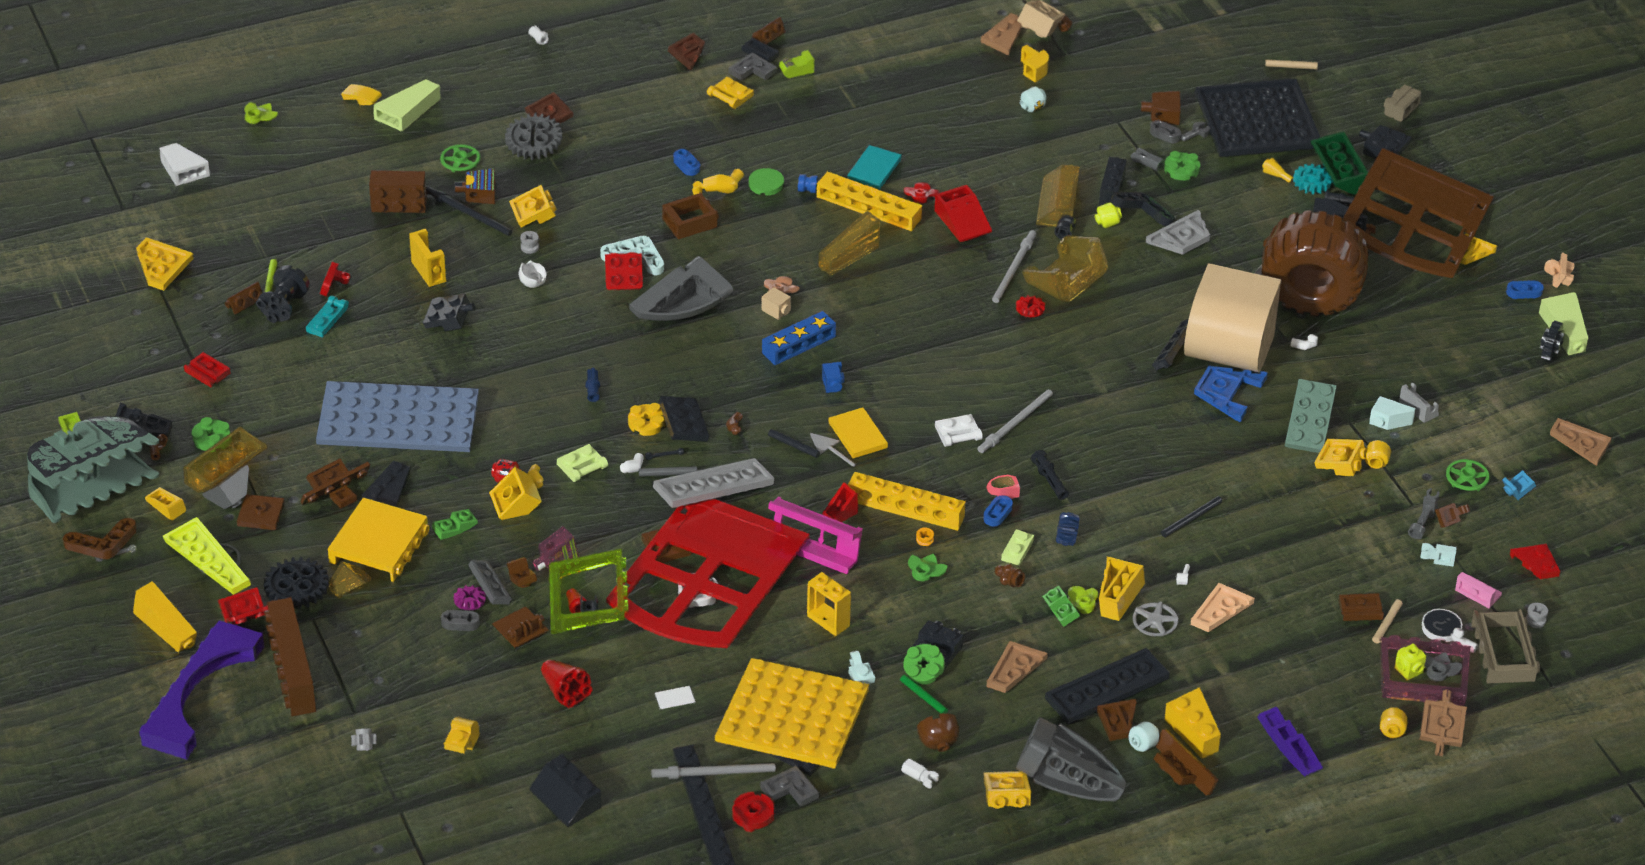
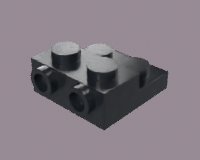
M928 620L919 631L918 639L912 647L921 644L937 646L943 655L946 669L963 647L964 635L956 628L951 630L944 627L940 621L932 622Z

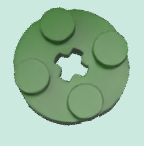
M1172 151L1165 160L1164 170L1166 173H1170V177L1174 179L1189 180L1191 176L1195 175L1196 177L1199 174L1200 162L1198 156L1194 153L1188 154Z
M205 417L192 429V440L195 446L204 451H214V448L219 446L221 449L231 439L229 424L221 420Z
M921 644L910 647L907 650L903 663L906 675L915 683L922 685L933 683L944 672L945 661L937 646ZM922 661L930 662L926 665V668H922L919 665Z

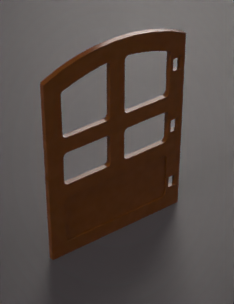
M1382 148L1342 220L1350 221L1354 225V229L1360 230L1368 249L1422 272L1453 278L1494 196ZM1374 190H1380L1410 203L1412 208L1409 214L1405 215L1371 200L1370 198ZM1363 210H1368L1402 226L1391 246L1377 240L1356 226ZM1428 211L1462 226L1459 236L1455 237L1421 222L1420 219L1423 213ZM1413 232H1418L1450 246L1452 250L1445 263H1438L1405 253L1404 249Z

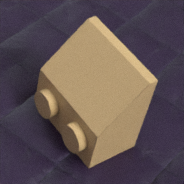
M1031 0L1025 4L1017 21L1024 28L1035 31V34L1039 37L1046 38L1054 32L1065 14L1043 0Z

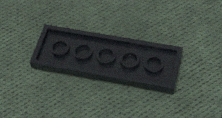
M1144 648L1046 692L1045 699L1067 724H1070L1097 712L1099 705L1119 702L1169 679L1170 673L1147 648Z

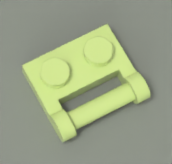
M590 444L557 459V465L573 482L580 480V477L597 469L608 467L606 458L604 456L601 457Z

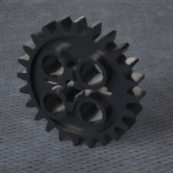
M292 557L290 562L284 559V564L277 562V568L271 566V572H266L267 577H264V591L270 601L292 598L293 606H298L299 609L304 604L309 607L310 602L317 604L316 598L322 600V594H327V589L329 588L327 569H323V564L318 565L317 560L311 563L310 558L303 561L302 557L299 560H295Z

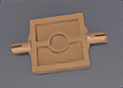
M1443 690L1442 701L1425 700L1419 740L1435 743V755L1437 756L1438 754L1439 756L1444 755V745L1461 747L1467 707L1458 706L1450 702L1452 694L1450 690H1448V693L1447 690Z

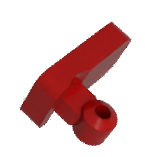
M331 263L322 284L320 295L327 297L333 280L340 281L342 284L349 283L350 274L339 271L338 263Z

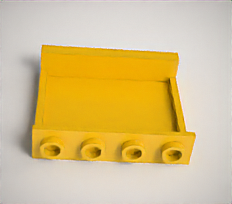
M362 498L328 547L329 563L336 565L341 558L390 572L391 581L394 582L397 576L402 574L405 564L410 562L415 549L420 547L421 540L424 536L428 535L430 526L428 525L427 516Z

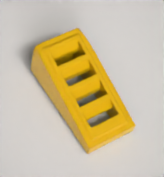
M161 487L145 497L149 504L170 520H174L186 512L183 499Z

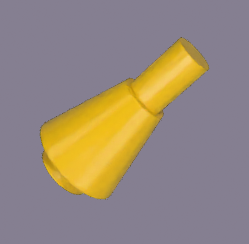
M1273 157L1263 163V173L1282 178L1288 183L1292 182L1293 177L1286 173Z

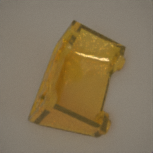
M1065 236L1057 246L1060 258L1043 271L1038 270L1035 266H1029L1022 273L1028 284L1060 301L1070 302L1107 271L1108 263L1099 237Z

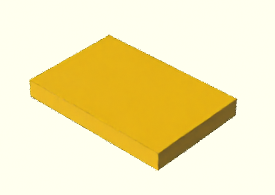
M863 407L829 417L830 426L852 458L888 448L887 441Z

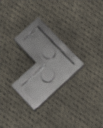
M751 53L730 66L728 73L739 80L752 73L766 80L777 73V67Z
M797 766L760 782V788L772 801L790 793L796 802L803 806L819 798V792Z

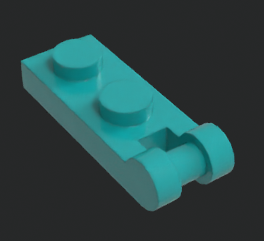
M329 296L327 303L306 326V332L323 338L347 310L349 301L344 299L338 300L335 296Z

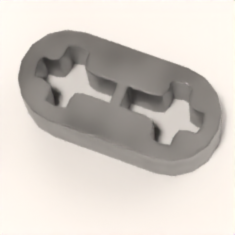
M1160 120L1153 121L1150 124V134L1154 137L1173 144L1180 141L1181 131L1177 127Z
M447 610L441 615L442 627L446 630L474 631L480 625L479 615L474 611Z

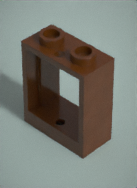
M702 193L662 205V219L678 240L717 227L718 212L716 209H713L709 200ZM698 209L703 212V215L684 221L679 217V215Z

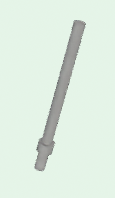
M1031 230L1021 242L1020 250L992 298L993 302L998 303L1023 257L1031 249L1033 239L1036 236L1034 230Z
M1050 389L1046 390L995 434H990L985 439V442L978 447V451L984 453L988 448L994 447L999 443L1000 438L1049 399L1053 392Z
M775 763L689 768L668 766V769H652V778L668 777L669 779H678L679 776L775 772L776 767Z

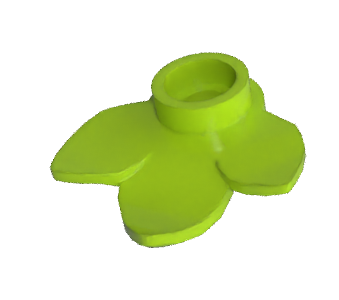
M250 102L244 108L246 112L245 120L251 124H257L260 121H270L278 115V112L272 111L270 103L256 106Z
M1072 586L1068 589V599L1080 613L1088 614L1094 610L1098 591L1095 588L1085 590L1080 586Z

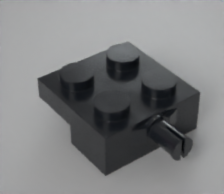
M1379 125L1374 132L1370 133L1362 129L1359 133V136L1367 139L1364 142L1363 154L1375 159L1382 148L1400 155L1411 143L1412 138L1383 125Z
M465 293L432 299L423 325L425 328L442 326L445 331L461 329L468 311H475V304H470Z

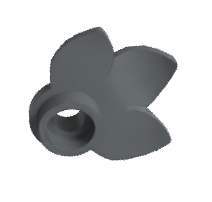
M1446 652L1434 658L1425 654L1424 668L1427 670L1428 677L1434 681H1442L1448 676H1456L1462 669L1461 663L1450 662Z

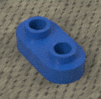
M679 149L674 152L673 161L684 174L693 176L700 172L699 161L688 150Z
M1512 281L1508 283L1506 293L1513 299L1538 298L1542 296L1544 286L1538 281Z
M1004 495L995 497L984 511V522L989 526L1000 525L1012 511V499Z

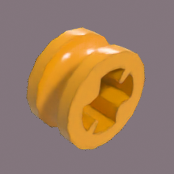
M925 527L920 528L916 533L917 543L922 546L931 545L934 542L933 530Z

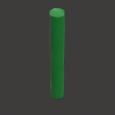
M903 675L900 678L904 685L940 714L948 712L944 705L908 676Z

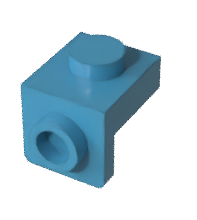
M1523 470L1510 481L1506 477L1502 479L1505 485L1503 487L1505 492L1510 497L1513 495L1517 500L1536 487L1535 482Z

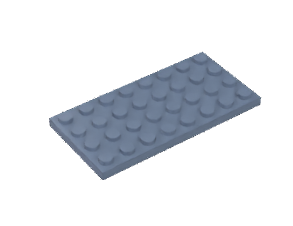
M327 381L316 443L319 445L470 452L479 390L474 388Z

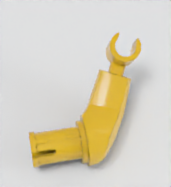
M735 169L730 176L721 174L703 179V184L696 181L693 183V194L703 193V189L706 192L732 193L738 189V182L744 177V174L740 169Z

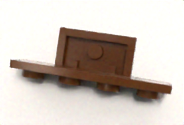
M338 459L308 474L306 479L313 490L305 493L300 502L302 505L307 502L311 504L318 500L319 496L323 494L329 495L335 491V488L348 485L355 478H363L368 474L367 471L370 463L366 462L348 471L342 460Z
M1163 729L1159 735V742L1156 745L1161 752L1156 754L1154 760L1163 771H1166L1173 778L1175 783L1179 785L1195 784L1206 796L1211 795L1218 782V778L1167 729Z

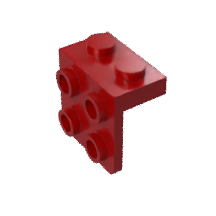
M642 253L605 254L607 290L642 289Z
M257 587L218 600L224 621L227 623L231 622L233 625L248 621V616L251 619L264 616V611L268 610V606H263Z

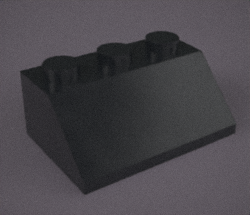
M563 754L546 763L530 787V791L568 828L602 808L601 790Z

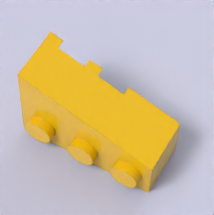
M1107 556L1104 580L1102 581L1099 595L1100 612L1102 617L1119 621L1145 585L1143 565Z
M1200 687L1166 703L1165 721L1201 759L1219 751L1221 734Z

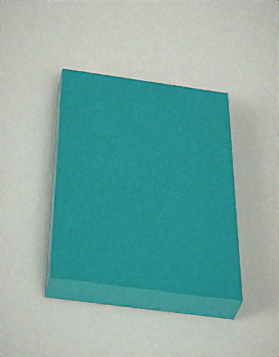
M869 145L847 175V179L880 190L901 161V155Z

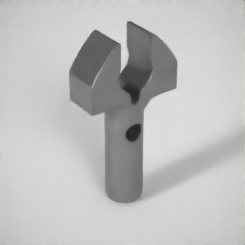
M1196 122L1193 124V130L1181 135V140L1187 141L1197 135L1205 138L1209 135L1210 128L1209 126L1205 128V122Z

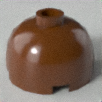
M950 713L939 714L940 718L933 719L932 716L927 717L917 725L918 736L927 748L943 752L947 751L956 742L959 735V725L956 716Z

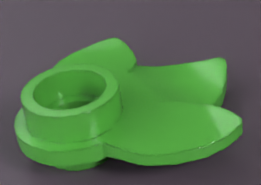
M934 554L922 559L911 555L908 560V566L912 569V576L918 581L939 577L947 571L946 564H937Z

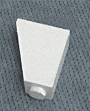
M175 143L160 148L161 162L176 186L210 176L208 161L183 146Z

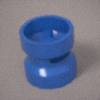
M800 174L798 192L807 190L810 193H816L818 176L812 175L807 177L805 174Z

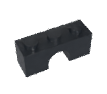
M1109 157L1100 188L1099 206L1109 203L1114 192H1120V187L1123 186L1127 159Z

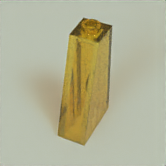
M868 211L862 214L819 252V267L829 275H833L879 248L880 219Z

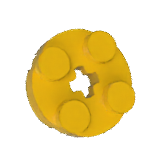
M658 403L632 406L628 415L629 428L633 432L634 430L639 431V434L643 436H651L661 432V428L666 426V422L660 405Z

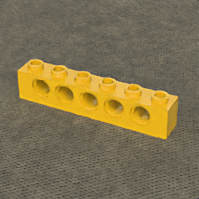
M826 172L817 183L818 198L912 231L922 219V205L839 175Z
M854 472L848 483L858 493V504L957 531L965 517V501L858 472Z

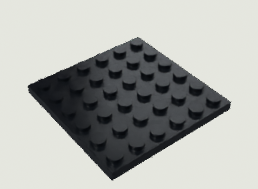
M1296 78L1195 87V95L1206 124L1210 128L1209 131L1219 157L1314 149L1311 140L1321 138Z

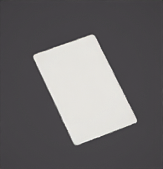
M690 686L655 693L660 709L695 703Z

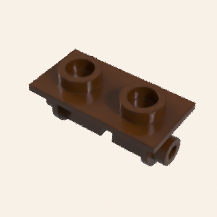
M781 16L754 32L752 38L767 44L785 33Z
M257 281L227 298L225 302L226 307L232 308L234 314H237L256 303L262 294L259 282Z

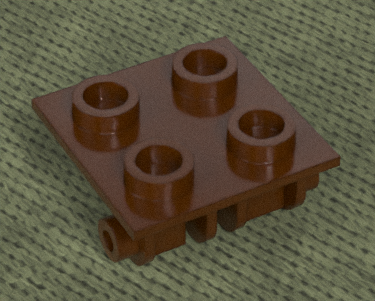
M526 606L492 623L514 648L549 631L543 624L545 621L543 615H534Z

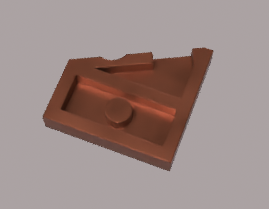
M691 33L669 46L668 52L691 71L704 48L705 42L695 33Z

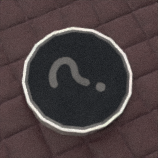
M1433 609L1423 616L1422 631L1428 638L1434 641L1446 640L1445 642L1453 641L1451 639L1453 630L1455 628L1462 629L1461 619L1449 610Z

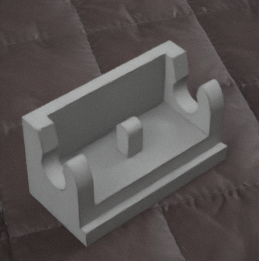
M1413 382L1411 383L1410 390L1406 384L1402 386L1399 402L1416 408L1415 416L1423 423L1439 416V405L1434 402L1433 406H1431L1416 393V385Z

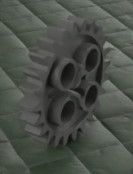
M534 113L533 117L527 114V118L520 116V121L514 119L515 124L510 123V128H506L505 141L506 145H508V150H512V154L517 153V157L524 155V159L528 156L531 157V160L534 159V156H537L538 159L541 158V155L547 157L548 152L553 154V149L558 150V145H561V140H563L562 129L559 123H556L555 119L550 120V116L544 118L543 114L537 117L536 113ZM535 126V133H534L535 144H534V146L532 147L533 127Z

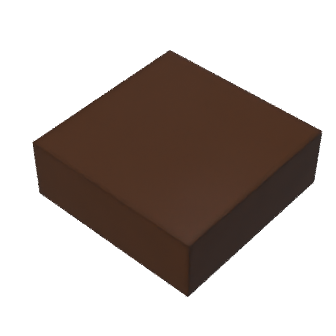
M345 485L331 492L330 499L342 509L357 501V495Z

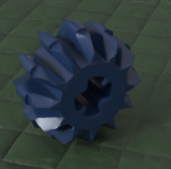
M1062 512L1060 514L1056 532L1057 543L1065 546H1073L1075 544L1079 527V516L1071 512Z

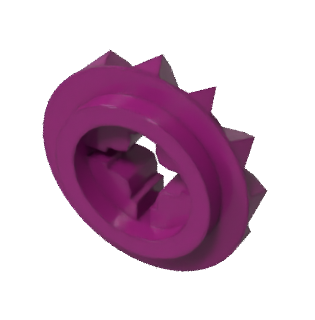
M474 584L471 587L465 585L464 588H458L457 592L454 593L455 605L463 610L478 609L486 601L485 592L482 591L481 587L475 588Z

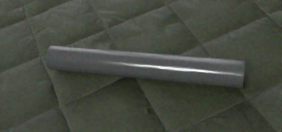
M697 466L639 469V476L682 475L697 471Z

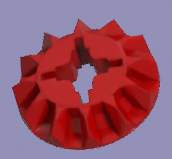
M1027 295L1026 298L1020 297V300L1016 301V310L1022 316L1037 317L1044 313L1045 302L1042 301V298H1036L1035 295L1033 297Z

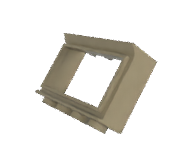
M1474 610L1471 627L1476 628L1475 639H1480L1479 654H1484L1483 668H1488L1486 682H1535L1536 674L1540 672V664L1535 659L1536 650L1531 645V632L1527 631V618L1523 617L1522 610L1479 613ZM1516 626L1527 664L1497 665L1487 627Z

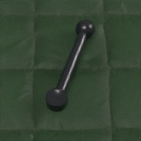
M679 448L674 451L653 454L647 452L645 458L646 460H651L653 457L683 455L685 450Z

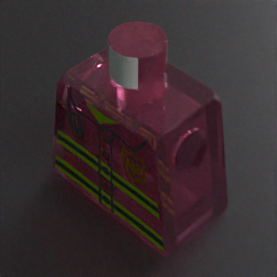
M562 526L539 544L538 548L541 556L532 561L537 571L547 567L553 574L580 562L574 537Z

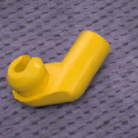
M534 464L529 469L528 474L532 475L538 489L543 486L544 479L539 473L540 467Z

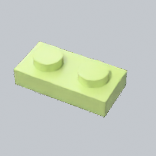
M1016 529L1002 553L1001 560L1020 566L1034 541V535Z

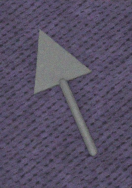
M810 433L816 449L820 451V454L829 449L851 466H855L854 462L833 448L840 440Z

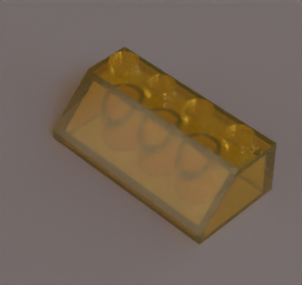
M1061 165L1043 177L1036 220L1037 225L1056 226L1061 216H1074L1080 166Z
M238 427L183 467L184 483L198 493L210 490L266 450L267 445L243 428Z

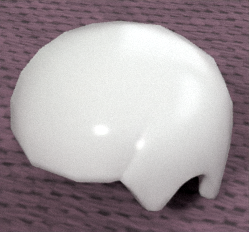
M532 261L521 264L519 278L525 286L535 288L541 286L546 281L547 273L542 265Z

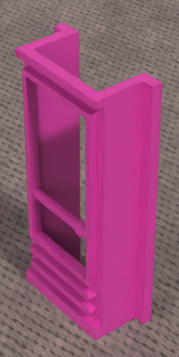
M781 497L769 502L768 509L775 512L774 521L782 524L783 515L821 529L819 542L809 538L798 552V556L844 574H848L849 570L858 562L862 528L852 527L782 500ZM824 531L838 536L836 549L823 544Z

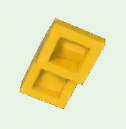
M349 85L341 93L343 100L357 99L359 105H373L382 96L381 92L361 85Z

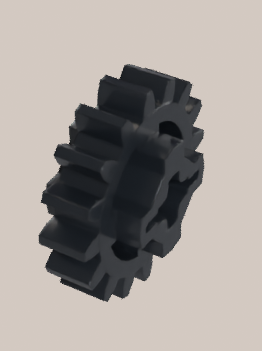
M1554 320L1550 328L1546 327L1540 349H1543L1542 359L1551 361L1555 353L1559 354L1565 335L1562 332V322Z

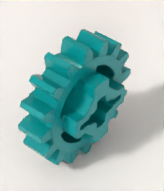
M1312 163L1310 166L1304 164V168L1299 166L1298 170H1295L1293 177L1295 187L1299 186V190L1304 189L1305 193L1311 191L1312 194L1315 192L1321 194L1322 190L1326 192L1327 188H1331L1332 180L1325 168H1320L1321 165L1316 167Z

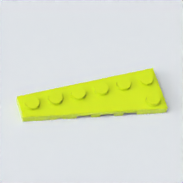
M197 517L163 535L164 541L233 595L251 585L248 577Z

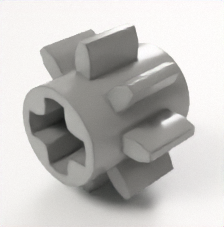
M357 729L356 735H351L352 746L357 745V751L373 750L372 744H377L376 734H372L371 729Z

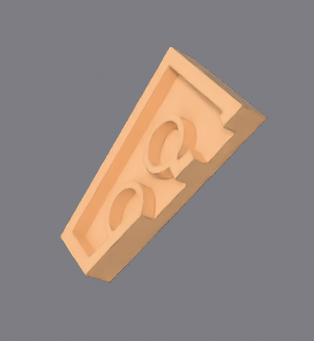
M1218 583L1192 617L1191 625L1210 632L1254 604L1255 598Z

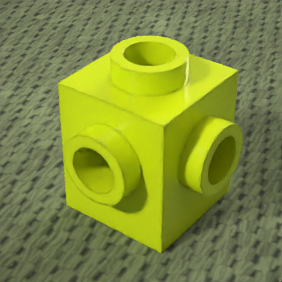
M1414 643L1407 647H1402L1397 652L1395 669L1404 678L1410 680L1424 672L1426 655Z

